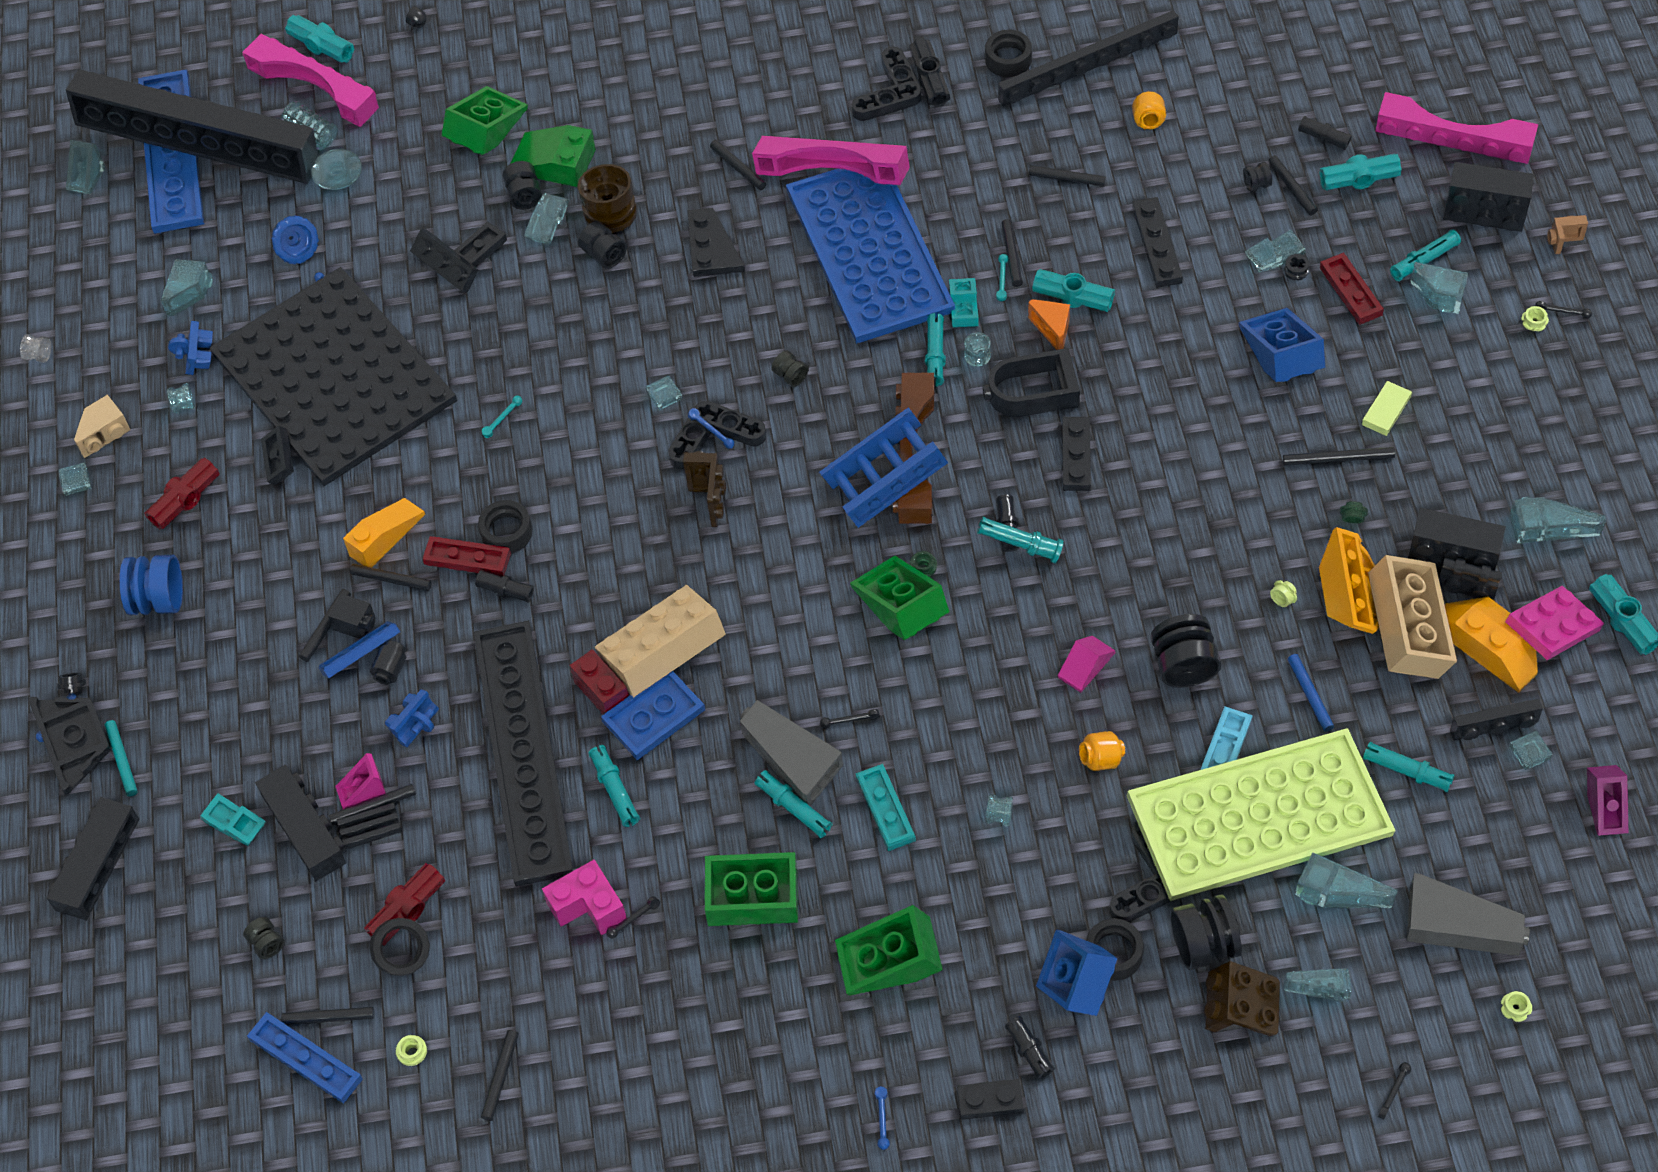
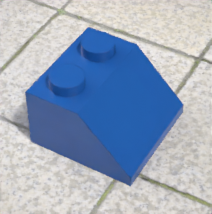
M1056 930L1036 987L1067 1011L1097 1016L1118 958L1101 946L1064 931Z

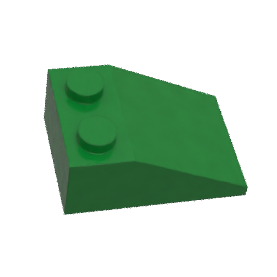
M486 86L446 108L442 136L450 139L455 144L472 149L474 153L484 155L501 143L525 113L528 104Z
M571 125L525 132L511 163L516 161L529 162L535 168L538 179L578 187V181L583 173L587 171L596 150L593 132L591 129Z
M897 556L891 557L850 583L852 589L882 623L903 640L914 636L918 631L938 621L942 616L950 612L941 584Z
M914 905L835 940L845 989L849 996L917 982L943 970L930 916Z

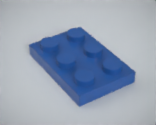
M672 671L635 697L630 695L602 715L601 719L604 725L634 758L639 760L704 712L705 705Z

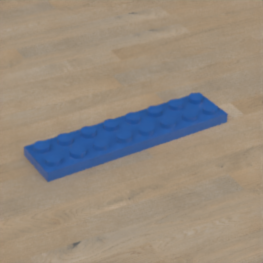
M187 69L138 78V84L191 97ZM144 143L151 228L154 234L204 225L198 157Z

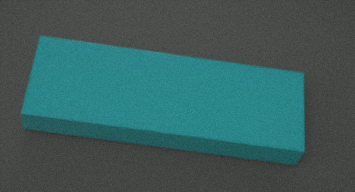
M880 764L856 773L857 782L887 850L891 851L915 842V834L884 765Z

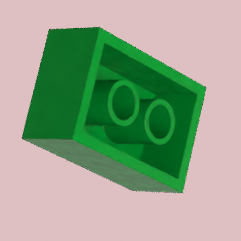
M795 852L705 856V914L708 926L798 923V869Z

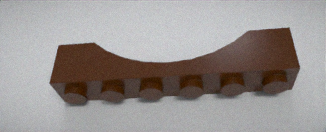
M902 373L901 384H896V400H901V406H896L895 416L909 407L921 425L923 424L925 419L934 411V373ZM905 437L897 443L900 444V450H895L903 462L913 456V446ZM926 479L893 503V513H898L899 524H932V485Z

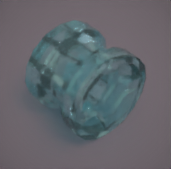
M977 332L965 338L964 357L968 364L977 367L989 362L991 358V342L987 335Z
M188 383L182 384L181 388L177 389L173 387L167 388L168 400L174 414L179 413L181 409L185 408L189 410L195 409L194 398Z
M990 794L986 811V823L1001 822L1003 826L1010 827L1014 798L1007 796L1005 799H1001L996 795Z

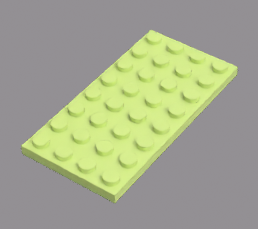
M1348 728L1132 789L1127 793L1128 801L1170 901L1391 837L1395 833V828Z

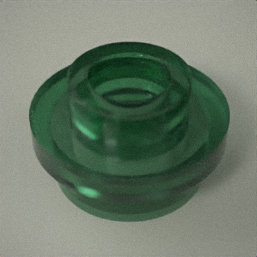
M1349 501L1346 502V505L1340 507L1339 513L1342 515L1344 522L1357 524L1365 521L1368 509L1363 507V504L1360 502Z
M919 551L910 559L909 565L928 577L932 576L937 570V560L928 551ZM923 564L927 565V567H919V566H920V565H923Z

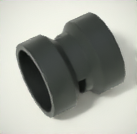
M789 350L781 352L775 358L771 367L772 371L779 377L783 376L785 382L791 387L801 384L809 372V367L804 362L797 361L796 356Z
M267 917L257 918L252 921L243 932L247 942L255 946L254 951L260 959L271 958L285 944V940L280 933L274 931V925Z

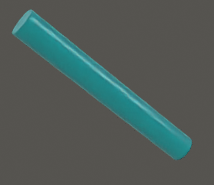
M114 720L107 721L104 726L126 795L129 797L134 796L138 793L116 722Z

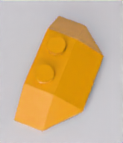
M1336 527L1332 531L1319 566L1327 616L1350 628L1373 634L1378 630L1379 624L1368 572L1375 565L1368 551L1362 546L1359 534Z
M1489 597L1445 604L1451 637L1455 646L1518 693L1537 675L1536 650L1505 622L1510 612Z

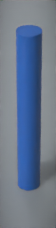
M1298 654L1289 656L1287 660L1324 732L1332 730L1335 726Z

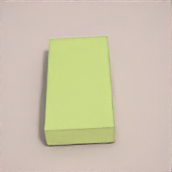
M1387 381L1365 415L1362 425L1387 436L1410 400L1412 392Z

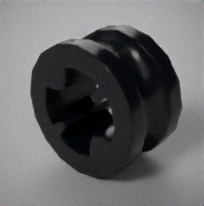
M1293 254L1286 259L1285 274L1289 279L1302 280L1308 275L1309 260L1306 256Z

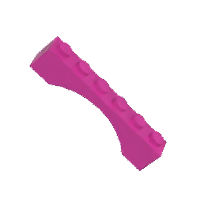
M260 34L242 52L247 68L266 79L277 77L294 78L317 85L334 99L339 108L341 118L359 127L379 108L376 94L372 88L355 82L349 76L345 77L337 73L333 68L318 63L312 57L300 54L296 49L281 44L275 38H269Z
M1385 92L1375 132L1528 164L1538 124L1516 119L1490 125L1455 123L1429 113L1411 97Z
M762 136L752 153L755 171L759 175L782 176L804 169L839 168L860 173L877 184L901 185L910 168L907 146Z

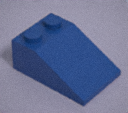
M1288 308L1239 322V328L1264 372L1275 382H1285L1292 377L1312 374L1316 370L1325 368L1324 339Z

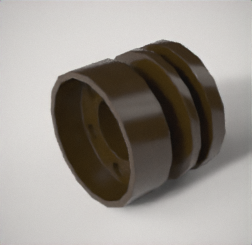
M601 164L583 173L578 181L577 188L586 224L589 225L594 221H600L612 233L622 231L630 226L636 218L637 206L629 173L624 168L614 164Z

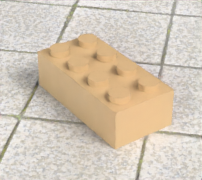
M1385 555L1368 572L1388 671L1439 679L1457 662L1436 565L1432 562Z
M685 585L596 645L595 649L598 656L626 685L628 693L635 697L726 635L717 610L688 585Z

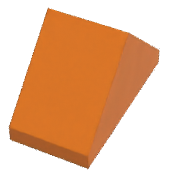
M1034 299L1029 301L1028 318L1056 350L1064 349L1070 321V304Z

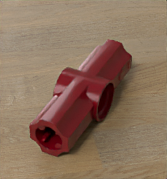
M201 458L181 478L176 476L170 479L164 488V494L144 513L146 518L159 530L164 529L181 511H189L198 504L201 492L220 475L218 469L208 459Z
M425 863L404 886L398 885L391 890L386 897L385 906L364 927L366 933L372 937L377 927L385 921L395 918L416 921L425 908V902L445 882L444 877L431 864ZM400 929L392 930L388 933L382 945L385 946Z

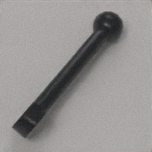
M1544 301L1535 303V306L1541 307L1544 310L1582 315L1585 319L1592 316V311L1588 308L1579 310L1546 305Z
M871 709L868 713L834 719L824 717L820 720V726L827 729L831 725L867 718L875 720L880 717L878 709Z
M655 896L650 897L647 900V904L616 927L608 928L607 936L611 939L616 938L620 930L649 909H657L660 905V900Z
M1404 1062L1400 1064V1073L1378 1115L1379 1118L1385 1119L1405 1075L1411 1072L1412 1068L1409 1063Z

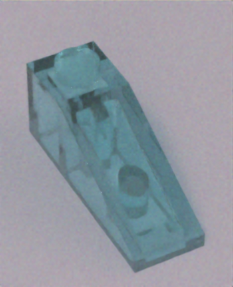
M1523 497L1514 500L1510 512L1516 543L1601 536L1606 522L1605 515L1543 497Z
M1312 853L1298 881L1295 895L1310 905L1317 904L1321 907L1392 908L1398 890Z

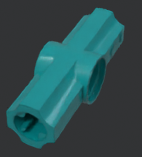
M292 15L288 19L285 27L286 33L303 42L313 54L320 55L324 53L341 63H347L352 59V54L355 50L353 44L335 35V32L327 24L322 22L316 25L300 15Z
M1361 154L1349 158L1344 164L1320 168L1319 176L1323 190L1351 185L1355 189H1365L1376 180L1401 176L1402 170L1398 154L1369 159Z
M1039 269L1032 286V291L1062 299V302L1070 304L1071 308L1084 305L1108 312L1112 307L1115 296V289L1086 282L1085 278L1079 273H1069L1064 276Z
M1605 574L1590 585L1589 591L1609 614L1611 626L1616 631L1624 633L1640 655H1647L1658 647V632L1642 614L1640 602L1636 598L1628 596L1612 575Z

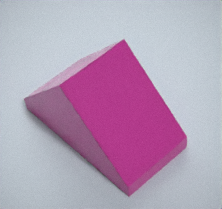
M1094 636L1076 640L1058 674V678L1081 693L1113 657L1115 650Z
M366 753L336 785L342 809L386 794L372 754Z

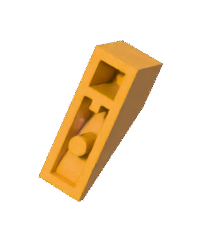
M403 498L362 519L343 538L349 556L361 565L372 568L425 515V511L406 498Z

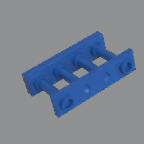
M909 407L819 472L832 489L840 486L850 501L843 506V509L858 528L948 464V461L933 441L926 446L915 430L921 426V423ZM907 437L917 453L903 462L893 446ZM884 453L894 467V470L880 478L870 462ZM862 470L872 486L858 495L848 478Z

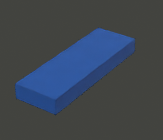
M387 621L320 664L318 668L323 676L330 678L400 633V630L395 623Z

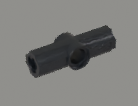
M924 37L915 39L909 45V50L919 75V84L925 91L929 105H934L935 107L944 106L950 100V93L941 72L940 60L935 56L930 40H926Z

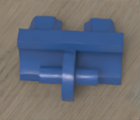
M191 321L188 339L185 338L184 334H177V337L171 339L168 343L169 351L175 354L177 359H182L183 355L187 354L185 374L189 375L194 374L195 368L209 369L211 352L197 350V347H211L213 331L198 329V321Z
M422 689L417 695L409 693L403 700L402 706L404 710L400 715L391 714L385 721V725L405 747L410 745L421 730L431 732L434 729L431 718L439 708L431 701L428 692Z

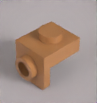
M1586 215L1554 218L1552 228L1548 229L1547 239L1548 244L1553 245L1555 254H1561L1564 242L1584 239L1588 226Z

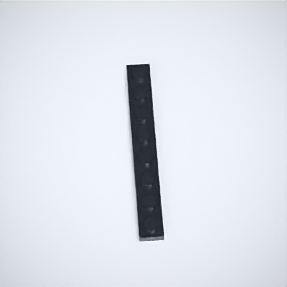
M1172 10L998 83V100L1003 107L1016 103L1032 94H1037L1044 89L1061 84L1094 68L1104 66L1118 58L1125 57L1156 42L1168 39L1178 32L1179 16Z

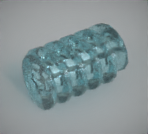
M298 101L288 104L282 113V120L306 125L314 129L317 150L326 149L337 136L338 129L334 123H330L329 120L316 114L313 110H309Z

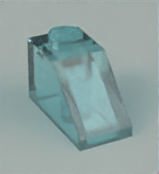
M175 259L161 298L167 316H174L205 298L207 289L212 286V274L209 273L205 262Z
M1415 262L1411 284L1432 309L1459 314L1468 273Z

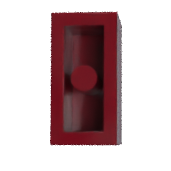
M593 649L569 665L574 683L603 715L629 697L626 685Z

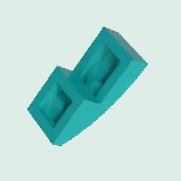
M975 278L949 279V292L955 304V310H951L952 327L979 326Z
M217 793L200 815V819L247 846L251 844L266 824L265 820L244 806L238 807L219 793Z

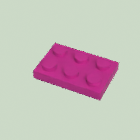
M1563 586L1510 613L1505 621L1546 660L1599 632L1604 625V622L1594 612L1589 610Z

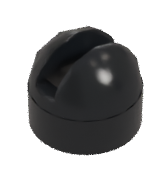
M417 6L412 7L406 16V23L415 28L424 26L426 23L425 12Z

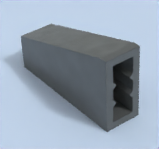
M758 700L751 708L747 707L740 717L742 735L778 777L792 788V792L811 806L843 767L842 752Z
M1414 873L1409 894L1408 942L1519 956L1523 945H1528L1530 929L1529 927H1524L1525 915L1430 877Z

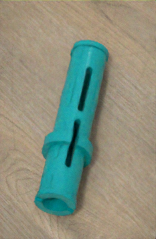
M1450 230L1417 252L1412 251L1408 253L1404 260L1391 266L1390 273L1396 281H1401L1414 271L1419 272L1423 270L1427 263L1455 246L1460 245V235L1455 230Z
M935 313L927 318L928 347L925 365L927 366V373H934L937 387L944 383L943 366L946 364V356L943 354L944 317L938 314L937 322H935Z
M1369 742L1368 749L1365 750L1363 756L1364 760H1369L1414 778L1418 784L1424 782L1448 793L1455 776L1454 774L1430 766V762L1425 760L1422 763Z
M599 745L600 752H598L597 747L592 748L588 755L598 772L597 779L600 783L604 784L622 821V825L630 827L629 820L632 826L639 822L640 816L637 814L619 777L620 770L618 766L613 765L604 745Z
M767 770L760 773L764 780L758 776L754 784L772 797L774 804L783 806L820 838L826 835L824 829L828 832L833 825L832 822L825 819L795 795L788 784L783 785Z

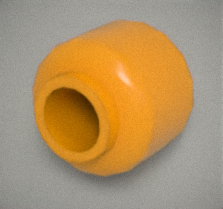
M1148 91L1141 93L1134 99L1132 111L1134 121L1139 127L1151 130L1163 124L1166 118L1164 100L1159 94Z
M1111 731L1090 733L1079 746L1081 762L1092 771L1114 769L1120 764L1121 758L1125 755L1123 741L1119 740L1117 735Z

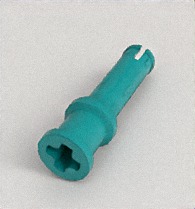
M984 516L978 525L980 528L977 529V534L1026 549L1028 555L1034 556L1036 554L1048 558L1054 564L1058 561L1062 551V539L1056 541L1041 536V532L1033 531L1031 534L987 519Z

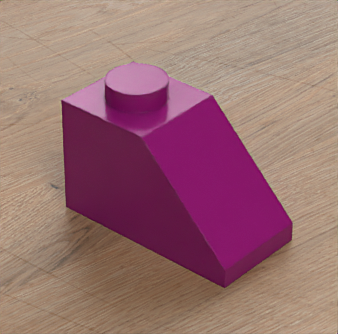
M1617 765L1587 767V796L1597 835L1629 833L1627 775Z

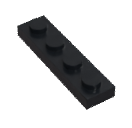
M1158 197L1133 201L1132 209L1156 288L1182 284L1183 276Z

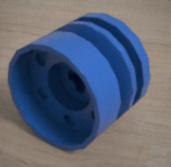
M155 555L151 563L145 556H140L137 559L134 557L123 559L120 568V594L126 614L138 615L141 613L148 615L152 607L158 614L177 613L180 610L183 597V581L180 564L175 555Z

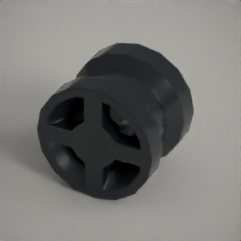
M1266 162L1258 163L1257 167L1254 168L1248 166L1243 169L1244 182L1250 192L1257 191L1258 187L1261 186L1264 188L1272 186V174Z

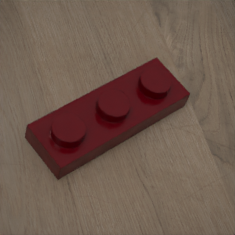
M1344 252L1320 262V270L1359 325L1383 316L1384 308Z
M430 536L422 560L424 565L475 573L484 570L485 572L503 577L511 551L508 547Z

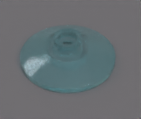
M335 149L323 153L315 160L311 168L314 182L328 190H338L350 186L359 178L362 171L359 157L345 149Z

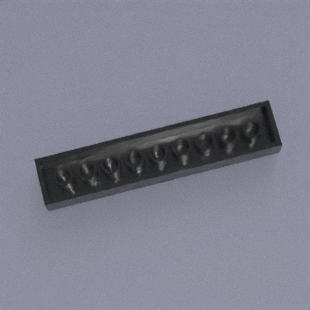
M78 69L66 88L67 98L76 126L308 184L319 164L314 129L306 125Z

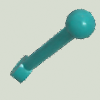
M1001 254L998 257L1000 262V282L996 299L998 301H1005L1007 298V293L1004 291L1005 266L1008 262V256Z
M514 396L512 403L490 426L482 429V434L485 438H490L496 426L516 406L522 404L523 400L520 396Z

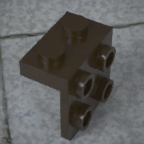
M702 451L684 452L683 464L688 491L708 492L707 503L711 526L718 527V519H723L724 503L721 502V496L726 494L723 464H719L717 453H705Z
M1232 961L1208 972L1206 979L1207 1002L1204 1011L1206 1030L1216 1033L1235 1024L1267 1036H1274L1278 1033L1280 981L1277 977Z

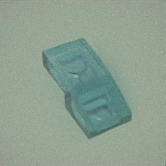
M544 193L532 214L524 236L527 239L551 245L557 224L562 223L569 200Z
M1292 230L1271 242L1266 238L1245 251V254L1259 272L1286 264V259L1290 255H1303L1306 253L1305 247Z

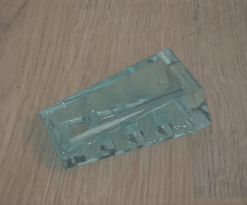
M1347 968L1287 972L1283 984L1284 991L1349 1002L1352 993L1349 969Z

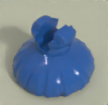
M296 215L288 216L277 223L271 238L276 255L289 264H301L309 260L314 255V252H316L317 243L319 242L315 226L308 219Z

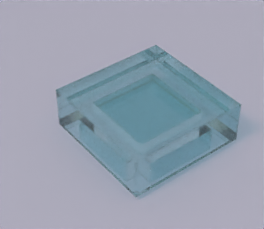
M670 376L645 386L646 392L658 410L682 400V394Z
M85 462L58 469L62 491L65 496L92 489L88 467Z
M1537 731L1512 741L1509 746L1525 770L1543 763L1552 757L1551 751Z

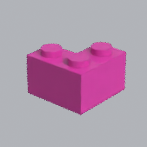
M595 859L542 888L546 903L560 927L588 913L600 934L603 935L607 932L608 928L616 927L627 919L623 904Z

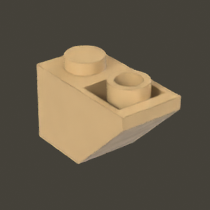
M106 395L84 408L74 440L82 456L85 458L113 440L122 437L130 431V428L122 412L111 398Z

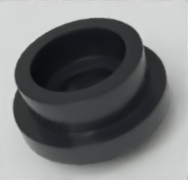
M68 673L59 676L57 688L64 689V693H75L81 691V686L87 683L86 679H83L82 673Z

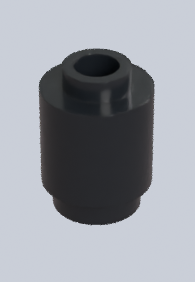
M386 641L379 648L370 669V673L376 682L388 685L397 681L406 660V648L395 641Z

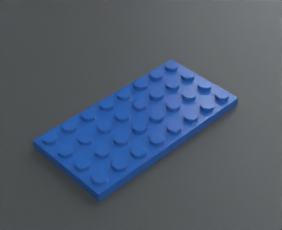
M839 168L786 184L789 198L856 344L926 322L930 314L935 313L936 319L938 314L945 316L951 314V310H955V304L897 185L877 184L860 173Z

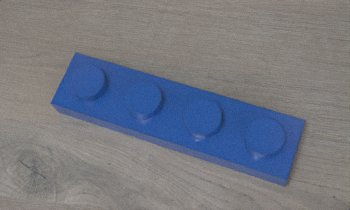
M267 1012L247 1035L252 1043L343 1104L363 1080L359 1073Z

